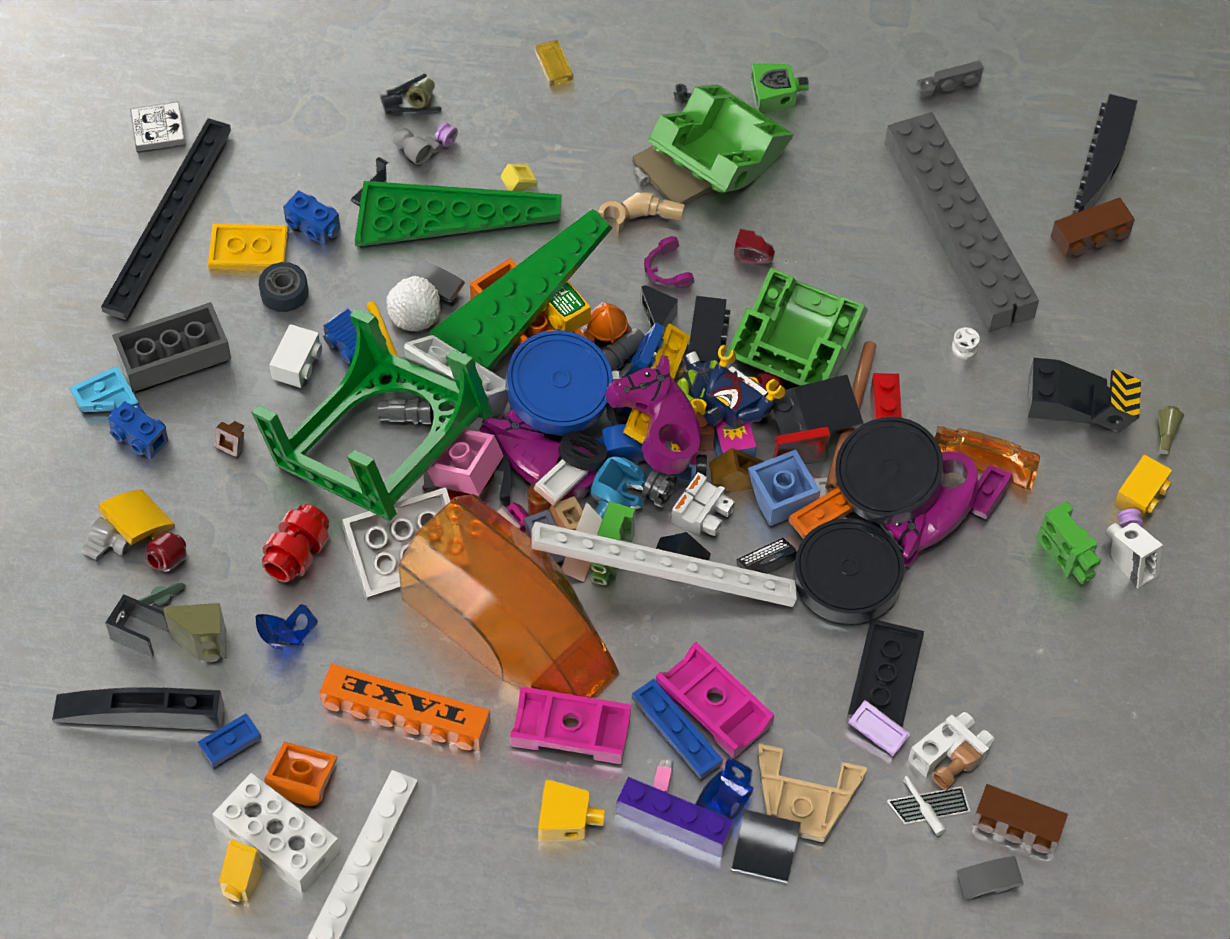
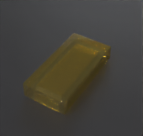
M558 39L535 45V52L550 86L573 80V73Z

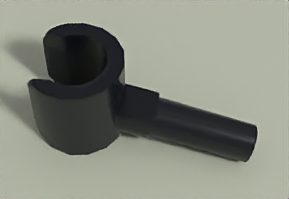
M677 84L675 86L676 92H673L674 99L677 103H684L690 99L692 93L687 92V87L684 84Z

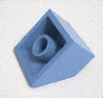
M796 449L748 468L758 506L770 526L789 519L790 515L819 499L820 489Z

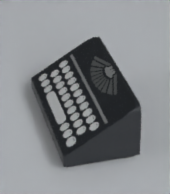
M781 538L736 559V562L740 568L768 574L795 561L797 550L787 540Z

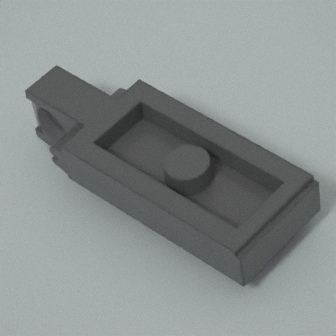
M975 61L936 71L932 77L917 80L916 87L921 97L933 96L935 92L939 91L948 92L956 87L972 86L980 82L984 67L981 61Z

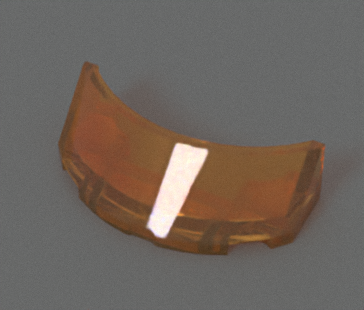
M942 426L937 427L934 438L938 442L941 453L946 451L962 452L973 460L977 471L983 473L989 464L1013 474L1012 483L1031 491L1040 462L1039 454L1024 450L1020 445L984 433L961 428L953 430Z

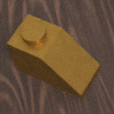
M731 448L709 462L711 480L715 486L725 487V490L730 492L753 489L748 468L765 461Z

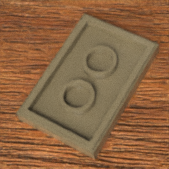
M654 145L633 156V163L640 167L644 174L650 176V182L665 200L686 205L714 190L711 187L712 183L706 179L696 178L692 175L691 169L675 164L673 157L668 154L659 153L653 148Z

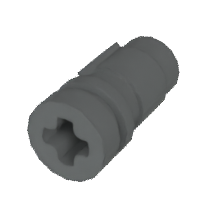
M633 328L617 339L612 345L609 344L604 349H601L612 371L622 367L624 361L628 362L633 358L645 336L638 328Z
M414 398V400H379L378 417L380 421H413L414 424H419L420 422L422 424H432L433 409L425 399H422V401H420V398Z

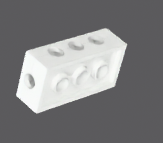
M252 773L246 777L212 814L216 829L229 839L258 849L261 863L301 894L311 886L340 853L339 841L336 836Z

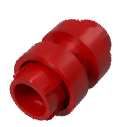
M304 504L299 506L297 510L288 511L278 526L280 532H274L263 546L264 557L261 559L263 569L271 577L281 582L292 581L295 576H303L313 562L312 554L319 553L329 539L327 530L330 526L326 514L310 504Z

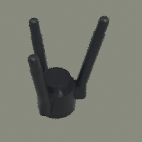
M425 73L392 89H388L386 92L379 93L384 111L391 110L392 115L413 112L441 111L442 108L432 106L423 108L399 107V105L403 104L401 94L406 93L410 87L426 78L427 75Z

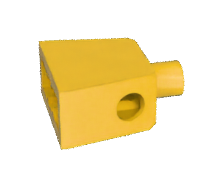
M545 779L538 825V841L585 839L587 824L604 825L605 809L589 807L590 792L587 790Z

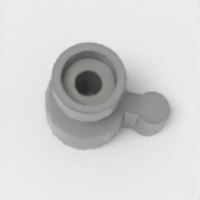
M406 128L399 130L393 140L396 146L404 149L406 157L416 165L424 164L433 153H438L442 148L433 138L426 137L423 139L419 136L414 137L413 133Z
M99 517L91 527L88 540L81 552L98 560L109 547H113L114 552L124 556L131 545L108 520Z

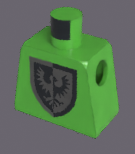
M752 64V89L757 110L763 114L793 107L796 104L797 92L809 90L808 78H794L792 66L789 64Z

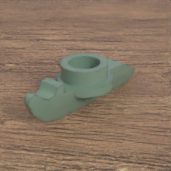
M175 583L168 587L158 586L152 590L150 595L139 601L148 605L154 603L158 606H164L170 601L171 595L178 594L186 585L184 583Z

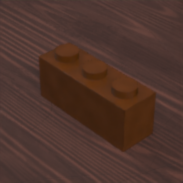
M1119 197L1054 221L1051 237L1065 258L1073 255L1078 256L1086 250L1102 247L1116 239L1126 238L1131 234L1135 218Z
M986 784L972 825L978 826L980 830L986 833L994 832L1005 836L1010 842L1024 843L1032 846L1037 852L1054 855L1068 813Z

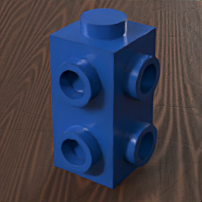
M298 190L283 206L285 222L290 227L303 231L312 240H318L326 244L331 238L336 237L340 231L339 213L333 207L320 203L310 194L306 195Z
M124 401L118 408L113 409L109 415L110 434L117 441L128 443L139 455L145 454L152 459L169 441L165 424L157 418L152 419L146 415L144 410L137 405L132 406Z

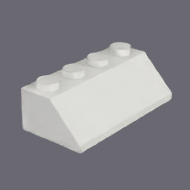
M433 335L405 343L404 351L409 362L418 366L422 365L429 371L443 374L448 379L455 381L446 355L452 349L457 351L456 349ZM475 362V367L479 377L482 379V385L485 394L489 398V404L493 412L490 417L502 414L508 403L505 380Z

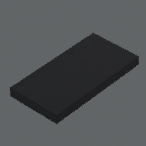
M870 620L847 718L851 719L864 700H866L900 727H903L924 631L880 620Z

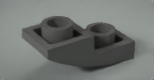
M423 260L418 261L407 277L418 276L428 279V282L438 290L439 298L451 303L465 284L456 275Z
M1015 856L995 859L956 870L964 897L967 900L993 891L999 893L1024 884Z

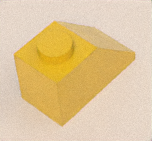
M231 839L219 879L222 893L228 899L233 901L241 899L249 902L263 874L258 849Z

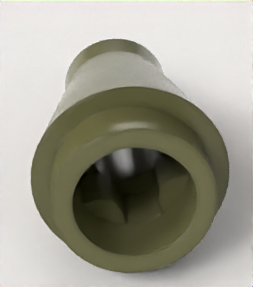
M425 78L410 87L407 91L408 103L414 108L426 107L435 88L434 82L429 78Z

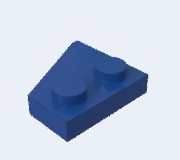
M656 322L646 333L630 361L632 364L631 368L621 378L643 368L652 367L656 359L653 357V354L660 349L664 341L661 336L665 327Z

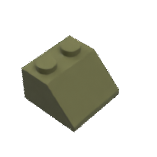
M220 603L164 607V615L170 637L198 660L213 662L226 658V627Z

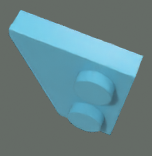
M118 366L70 387L71 394L82 412L112 411L118 408L124 401L132 406H139L138 400Z

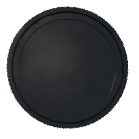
M882 417L862 424L848 435L838 451L835 473L842 497L855 513L876 523L896 524L914 519L932 506L942 490L945 467L938 442L925 427L906 418Z
M858 519L831 520L811 530L799 545L794 565L795 585L803 602L819 616L844 624L868 622L884 614L896 601L904 575L903 557L895 541L881 528Z

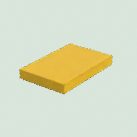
M212 224L208 269L264 271V269L272 264L285 262L288 225Z

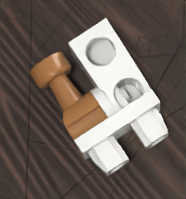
M967 712L960 714L956 718L951 714L945 722L911 748L908 761L925 777L932 773L934 782L943 790H948L955 783V775L962 770L967 772L973 771L976 766L985 761L987 752L993 745L994 737L985 730L975 736L970 731L974 727L975 721ZM947 756L952 760L946 768L939 766L934 771L935 767Z

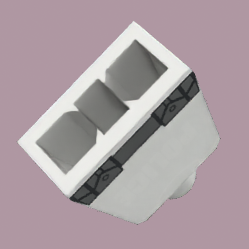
M1118 523L1109 526L1106 530V535L1112 540V560L1133 585L1139 589L1159 577L1163 545L1137 523H1131L1124 528Z

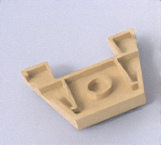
M759 744L758 759L765 813L801 822L798 837L824 843L866 776L867 767L842 762L837 788L779 776L784 749Z

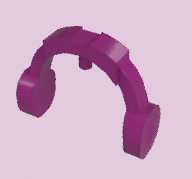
M670 236L662 239L658 243V247L652 250L644 259L645 272L652 284L675 286L677 289H684L695 282L693 274L690 272L665 279L654 274V272L658 271L657 267L651 268L654 258L660 254L672 252L679 247L677 237Z

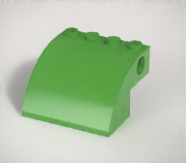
M715 84L695 86L683 112L660 115L647 141L654 145L653 148L659 153L668 154L673 157L675 164L681 167H688L692 170L693 176L701 180L706 179L712 183L711 187L714 190L724 193L741 189L756 180L779 157L794 134L722 86Z
M770 268L753 309L746 308L726 355L729 356L733 349L737 355L736 360L799 386L834 378L839 373L851 350L868 308L865 305L842 296H835L800 282L793 276Z

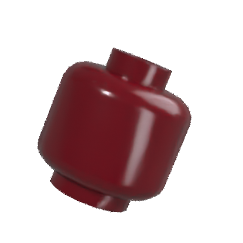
M166 531L147 544L145 557L148 564L155 570L164 572L172 570L185 560L186 542L180 535H175L172 532Z

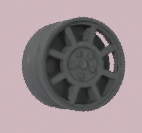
M653 469L645 482L641 497L645 500L650 498L654 501L655 505L661 508L664 507L676 488L678 474L668 475Z

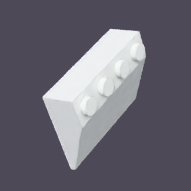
M446 487L395 503L394 508L397 514L391 521L370 511L340 521L366 597L470 565Z

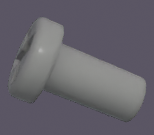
M640 167L634 169V173L639 178V184L642 186L647 185L651 180L650 176L644 174Z

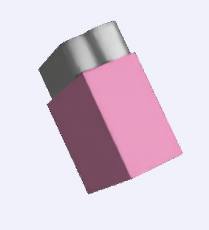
M661 759L659 761L653 787L667 793L673 773L674 762L672 760Z

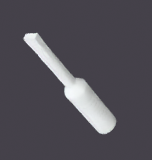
M907 776L904 777V782L920 805L921 813L937 836L942 835L946 828L930 804L924 802Z

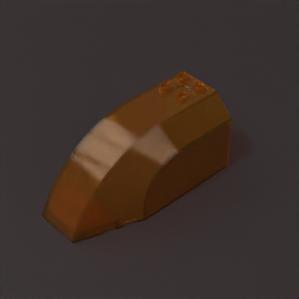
M475 494L454 497L415 534L399 562L398 569L402 600L500 680L509 684L513 682L528 688L596 699L619 676V671L563 570L547 552L531 549L532 539Z

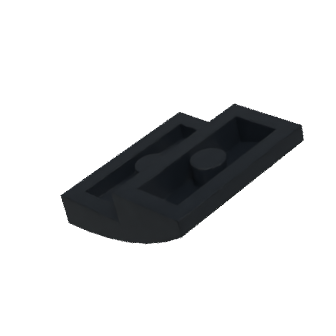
M745 809L731 870L788 883L801 822Z

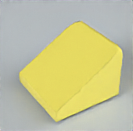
M508 164L501 174V179L508 191H521L538 183L528 164Z

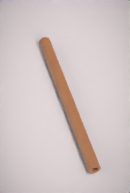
M872 341L864 343L852 386L859 410L877 347ZM855 428L840 432L825 486L828 491L839 487L835 473L837 454L844 440Z

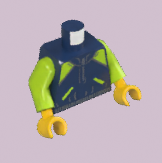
M691 352L682 358L687 370L677 379V384L687 396L695 414L699 412L705 415V412L709 411L707 408L708 398L706 396L709 378L716 363L719 362L716 359L701 363L697 353ZM749 377V378L752 379L754 382H756L757 384H759V382H758V380H757L756 378H754V377Z

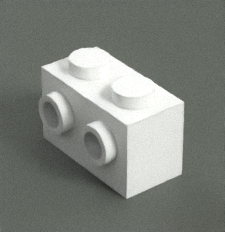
M290 324L270 363L272 379L301 388L304 380L309 379L311 376L314 360L318 359L322 352L323 346L320 344L319 333Z

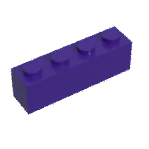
M631 777L627 778L616 804V815L718 858L722 857L733 831L734 820Z

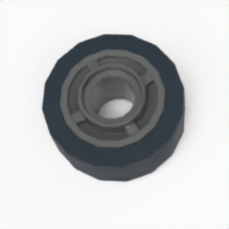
M290 262L275 263L264 269L259 277L260 296L263 303L277 312L295 310L308 297L307 278L305 272L298 265Z

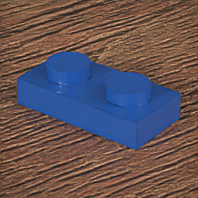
M245 713L198 741V745L214 768L261 740L262 737L252 720Z

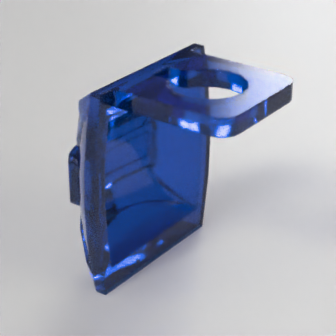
M300 604L286 620L269 614H257L255 616L256 628L262 640L271 647L280 650L283 648L303 647L302 641L318 624L316 617L304 604ZM304 614L307 617V626L302 630L297 629L295 631L293 628L296 626L298 616Z
M729 757L726 760L725 771L721 770L706 784L696 801V805L729 819H735L744 809L753 793L754 787L750 786L752 769ZM732 767L741 770L744 774V777H736V773L734 772Z

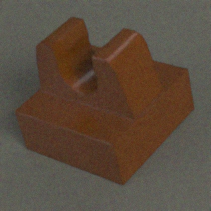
M236 421L230 425L221 422L216 427L214 447L238 457L243 451L244 432L242 430L244 425Z

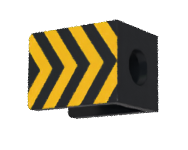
M1113 369L1110 376V387L1098 382L1094 383L1091 421L1116 432H1121L1138 420L1140 415L1141 380Z

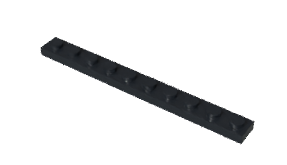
M207 118L101 305L103 313L126 320L231 132L230 124Z

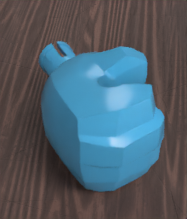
M611 457L605 461L597 472L591 487V495L599 503L595 511L602 519L609 501L634 509L642 508L643 500L636 495L626 492L630 488L643 490L647 480L644 470L625 458Z

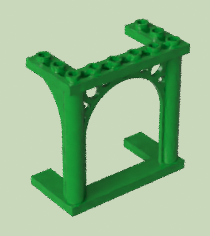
M355 309L350 314L357 333L355 353L351 365L338 387L288 437L277 413L259 405L251 413L277 467L391 521L397 514L394 504L478 417L487 420L493 412L489 404V398L485 394L482 379L479 377L475 367L476 363L470 355L462 354L453 349L446 355L455 380L452 381L443 374H436L422 365L418 366L409 362L406 358L392 355L388 350L386 338L380 330L379 321L376 316L370 312L366 313ZM384 376L392 379L387 385L380 384ZM386 392L413 393L425 399L433 409L434 420L428 436L385 482H383L374 459L356 450H353L347 456V459L357 480L305 456L352 407L374 395ZM448 404L455 407L449 411H440L443 406Z

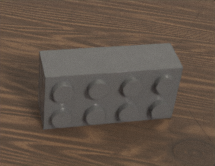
M212 302L112 335L117 355L132 392L231 359L228 340Z

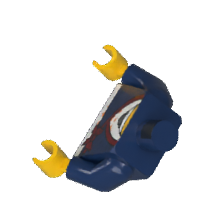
M721 346L718 350L721 361L716 363L706 390L708 398L707 408L709 409L704 415L706 421L710 425L715 426L723 420L731 427L737 428L742 424L762 420L774 404V398L779 399L785 395V388L779 386L774 391L779 382L772 379L767 383L765 390L731 365L728 368L727 364L734 362L737 355L732 349L730 355L724 357L727 346Z

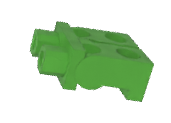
M609 501L597 536L623 542L624 540L632 542L635 534V509ZM590 562V569L593 570L591 581L606 586L609 577H616L619 568Z
M1066 501L1045 513L1037 539L1056 563L1064 569L1062 573L1068 579L1074 575L1083 585L1095 577L1096 572L1094 569L1101 563V559L1095 553L1098 543L1094 538L1089 539L1087 531L1077 526L1071 518L1073 508Z

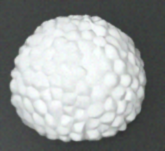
M418 276L403 279L392 288L387 296L388 314L393 323L399 328L418 332L429 328L439 318L441 309L438 290L428 282V279Z

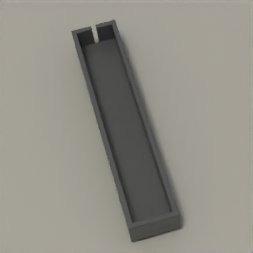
M933 112L887 125L885 145L988 332L1010 326L1011 318L1014 324L1035 318L1039 299Z

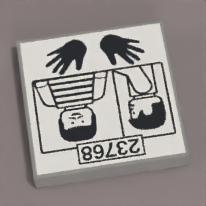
M179 101L130 108L137 152L185 145Z

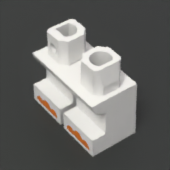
M698 472L686 488V492L682 494L672 508L671 523L697 536H700L703 531L716 536L722 526V520L715 517L714 514L718 512L728 517L734 510L735 501L724 495L725 487H715L707 482L706 476Z

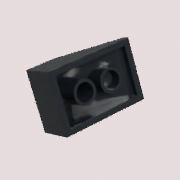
M1033 357L1029 372L1028 418L1097 424L1091 421L1093 384L1098 382L1107 386V379L1061 360Z
M847 374L785 390V395L782 398H774L772 409L781 435L828 427L830 436L864 424Z

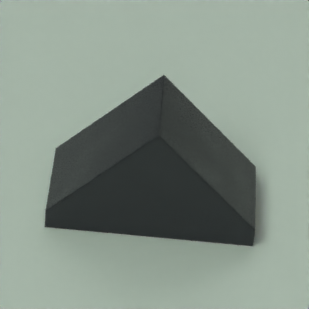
M647 285L641 286V304L650 328L656 322L663 327H666L669 323L671 324L677 315L678 299Z
M687 532L660 537L656 547L659 550L708 561L711 557V553Z

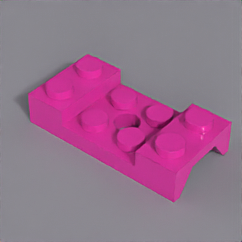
M697 642L691 646L684 659L670 671L659 672L656 675V682L673 702L676 703L678 701L714 735V742L732 759L737 757L773 725L774 714ZM715 692L719 693L723 699L720 702L714 703L709 701L707 696Z
M521 686L515 724L510 734V746L537 751L539 746L591 754L594 755V760L621 764L630 722L631 704ZM567 718H575L579 724L574 728H568L563 722Z

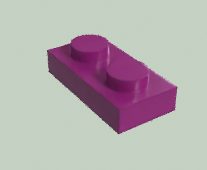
M989 464L978 480V491L970 512L987 520L1012 483L1013 474Z

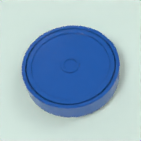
M560 330L546 331L528 338L513 353L506 375V395L513 411L527 425L544 433L565 435L572 431L580 432L590 427L602 416L608 404L605 393L609 384L613 382V376L606 356L592 341L573 332Z

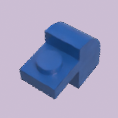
M626 424L602 429L603 437L597 439V441L604 444L607 449L605 461L611 457L625 458L634 464L645 460L641 450L642 443L623 433Z

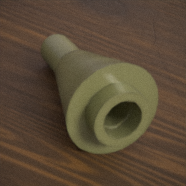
M1165 406L1158 411L1161 436L1159 452L1161 454L1170 453L1172 439L1184 418V414L1175 406Z

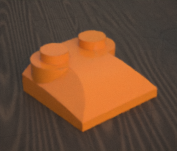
M283 742L265 776L264 783L288 801L305 806L317 805L323 799L324 788L336 764L337 755Z

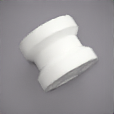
M968 327L958 329L954 334L952 343L953 354L962 360L973 358L977 353L980 339L979 334L974 329Z

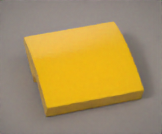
M142 489L119 494L99 504V512L130 545L137 543L147 536L154 539L175 527V523Z

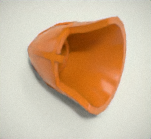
M603 302L592 310L591 321L582 327L581 332L593 343L598 339L610 341L613 344L616 339L631 331L632 328L628 324L624 311L616 305Z

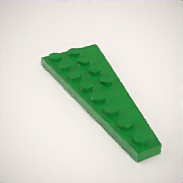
M364 181L355 234V246L558 221L561 214L562 194Z
M591 209L435 326L429 333L462 354L470 355L475 362L491 371L613 227L596 210Z

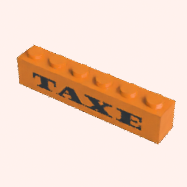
M332 663L319 692L321 704L329 710L346 711L359 719H373L383 726L391 727L393 725L400 727L410 734L417 735L420 733L427 735L434 741L454 743L464 750L474 749L480 751L491 722L489 709Z

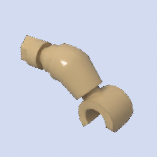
M639 192L621 204L616 201L603 203L598 213L604 219L607 217L616 218L615 229L619 233L625 225V218L631 220L640 216L648 217L649 214L656 216V213H658L662 218L681 221L685 204L665 199L661 202L660 198L653 197L652 193Z

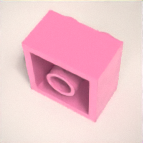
M466 429L427 472L434 486L446 487V489L479 496L503 458V453L494 435Z

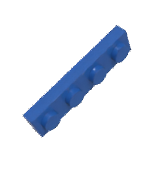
M652 679L632 693V700L700 780L723 764V759L655 679Z

